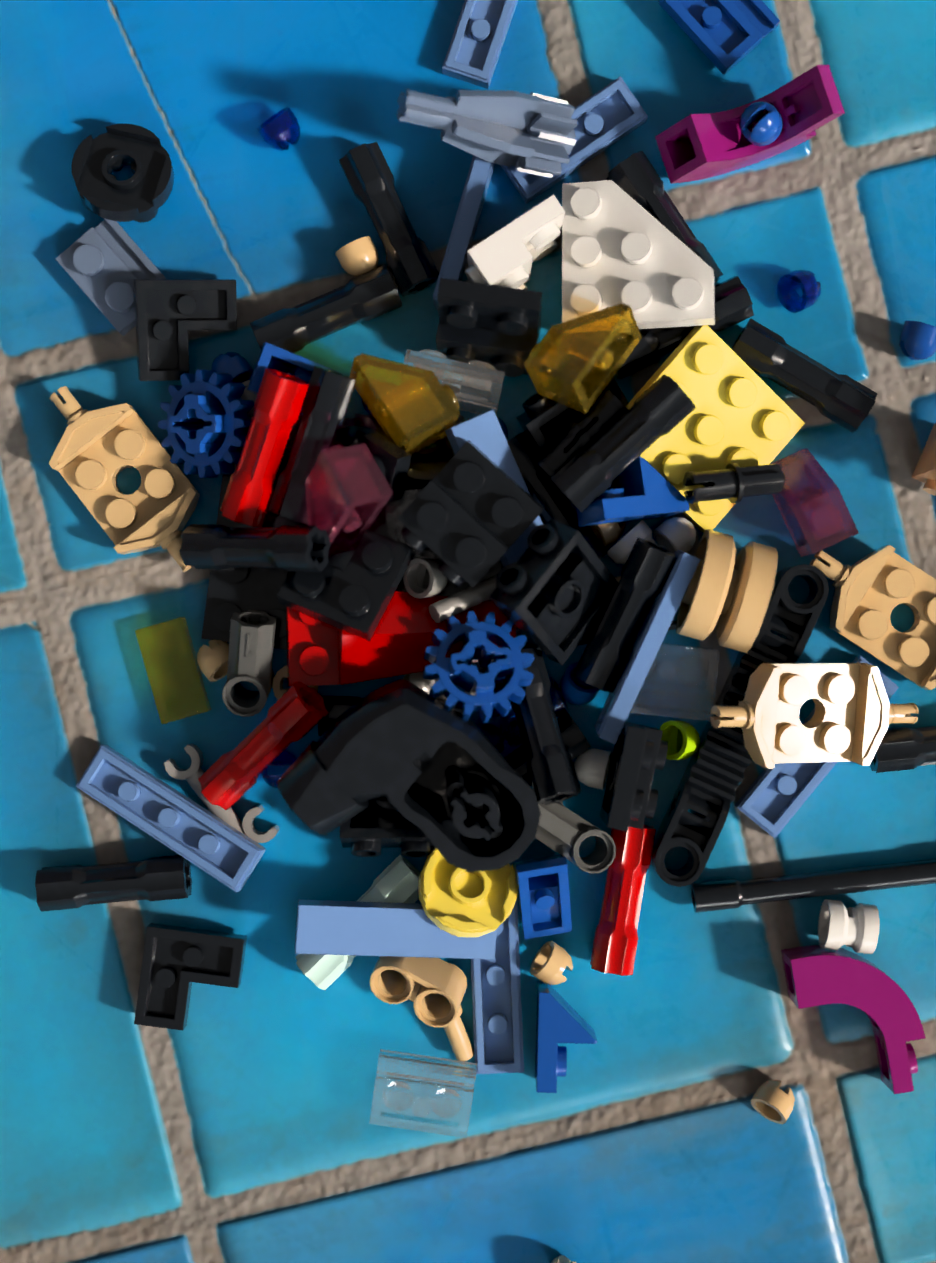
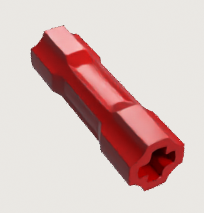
M265 369L254 403L255 412L236 471L231 475L220 509L222 516L251 527L263 526L274 492L273 484L292 426L298 420L309 387L306 383L307 381L275 369Z
M300 681L295 683L269 709L267 717L234 750L224 753L198 779L201 784V793L212 805H218L225 810L231 808L257 782L259 774L291 743L301 740L328 714L324 704L325 700L314 688H310Z
M644 824L643 829L629 827L628 832L617 829L611 830V837L616 846V856L607 870L600 920L595 931L590 962L591 968L594 970L621 976L633 975L638 944V922L646 872L651 862L656 831L653 826Z

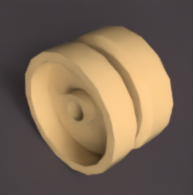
M707 529L700 539L694 557L701 560L680 603L676 622V634L703 641L711 634L717 623L716 635L719 646L747 653L759 633L768 608L777 571V548L752 541L741 549L735 560L736 545L733 536Z

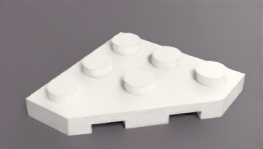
M612 180L562 184V208L565 211L562 224V329L564 333L715 325L714 271L706 262Z

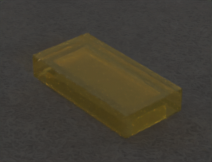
M185 617L135 630L161 724L211 711Z

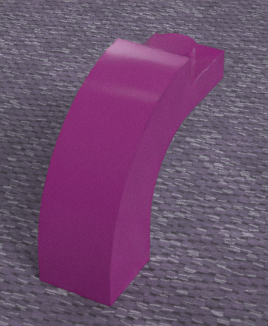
M816 65L770 94L743 106L717 113L690 114L655 136L670 183L691 182L726 174L787 151L816 136V129L843 115L845 112L829 65ZM755 102H768L772 104L782 116L783 127L779 137L773 143L766 146L751 144L743 136L740 129L742 113L746 107ZM763 111L748 127V130L752 132L757 123L769 112Z
M820 945L782 949L781 954L788 995L797 1008L802 1009L840 1003L851 1005L864 1011L873 1028L882 1081L894 1094L914 1091L911 1074L918 1072V1065L911 1043L906 1044V1042L925 1039V1034L914 1005L898 984L873 963L851 951L841 948L838 950L822 949Z

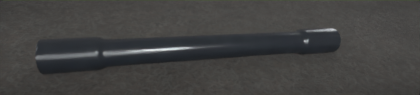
M936 858L748 880L726 879L691 883L692 904L694 912L699 913L735 909L748 904L936 884Z

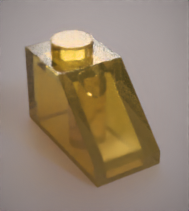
M621 303L553 325L541 342L533 347L529 358L524 363L538 394L586 414L642 339L631 307Z
M363 353L353 359L350 377L357 380L355 389L389 440L411 455L446 436L445 430L455 426L460 415L458 399L447 384L441 385L433 371Z

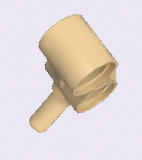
M380 956L369 981L374 995L388 1004H400L407 1000L414 1002V1011L419 1020L434 1028H444L456 1060L464 1062L474 1056V1050L460 1017L463 1013L461 1002L468 985L464 972L456 965L440 958Z

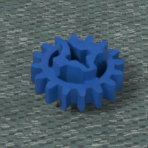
M202 369L196 370V374L183 373L180 375L182 385H169L168 391L173 398L172 401L160 403L161 409L167 412V420L159 421L158 427L166 429L168 432V437L161 442L162 447H173L175 451L170 461L172 464H184V474L186 475L199 474L200 478H217L219 475L234 473L233 464H238L252 419L248 418L247 412L254 407V401L241 399L245 386L243 383H231L232 375L229 373ZM204 422H212V425H211V426H203V423H204Z
M474 610L468 611L465 624L462 625L454 616L450 617L446 625L448 633L436 629L431 639L436 646H427L423 659L433 664L424 668L423 679L436 680L430 689L429 695L432 698L444 695L447 698L444 708L447 710H453L455 706L462 708L461 716L467 721L472 712L476 711L479 712L483 723L489 722L492 709L494 708L500 715L505 717L511 710L509 700L520 704L526 695L520 686H530L534 674L524 670L531 666L534 654L521 653L520 651L524 647L527 637L521 635L513 638L510 635L513 622L510 620L501 627L495 625V613L489 612L485 621L480 622L477 620ZM463 640L462 651L451 654L450 658H445L449 649L455 643ZM471 660H478L480 667H487L485 674L479 673L477 666L470 665ZM511 674L510 681L506 687L494 694L495 680L505 679L506 675ZM455 685H459L461 688L470 693V695L462 692Z

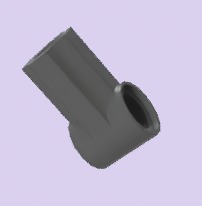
M249 609L244 612H234L231 617L227 681L223 688L222 697L227 709L242 717L256 715L265 707L272 689L273 678L275 677L272 667L276 618L268 615L265 611ZM239 682H251L258 688V691L246 690Z
M560 802L548 805L538 804L541 816L535 839L561 856L566 857L568 861L582 871L594 874L608 869L616 856V846L613 838L607 832L588 822ZM594 836L596 839L594 851L586 857H580L579 847L584 839Z

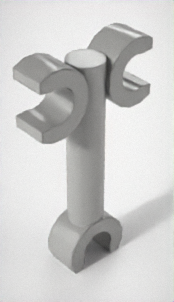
M191 743L184 747L186 753L191 757L192 763L189 769H181L172 758L164 762L166 772L175 779H186L212 814L255 842H269L279 832L280 828L277 824L266 832H260L254 827V818L265 809L262 805L254 806L245 814L242 822L232 808L225 810L218 805H212L204 797L198 780L205 773L202 770L204 758L198 746Z

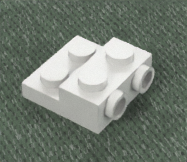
M552 195L467 251L468 269L465 270L468 278L466 282L527 290L528 288L525 283L530 280L532 261L536 262L544 258L558 246L555 240L560 238L565 211L556 197Z

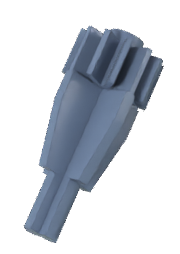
M406 89L405 93L401 92L398 98L400 107L396 115L399 121L440 129L442 141L487 162L515 166L516 171L552 178L553 175L559 176L561 174V163H569L570 158L568 155L576 143L574 128L578 125V122L571 119L575 107L568 105L566 100L536 93L526 94L518 91L458 90L455 97L446 96V98Z

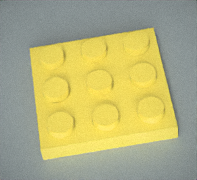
M708 325L695 326L626 405L628 409H631L635 400L663 374L670 376L694 403L696 408L668 434L660 436L640 455L684 497L685 491L704 488L703 485L683 487V480L687 471L698 472L725 469L729 463H737L740 467L768 465L805 424ZM728 499L702 501L695 504L689 503L690 511L682 512V514L701 532H705L707 529L713 530L736 503H731Z

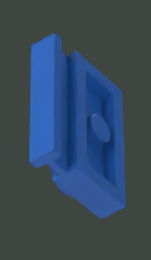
M659 0V5L723 75L729 72L760 44L763 38L772 33L780 22L762 0Z

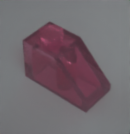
M366 444L349 447L336 445L324 450L318 456L315 466L305 481L308 525H316L319 529H326L331 543L328 556L357 548L366 529L369 530L393 494Z
M807 448L772 463L780 465L782 472L785 473L786 481L784 482L783 491L772 495L801 557L819 552L859 533L838 487Z

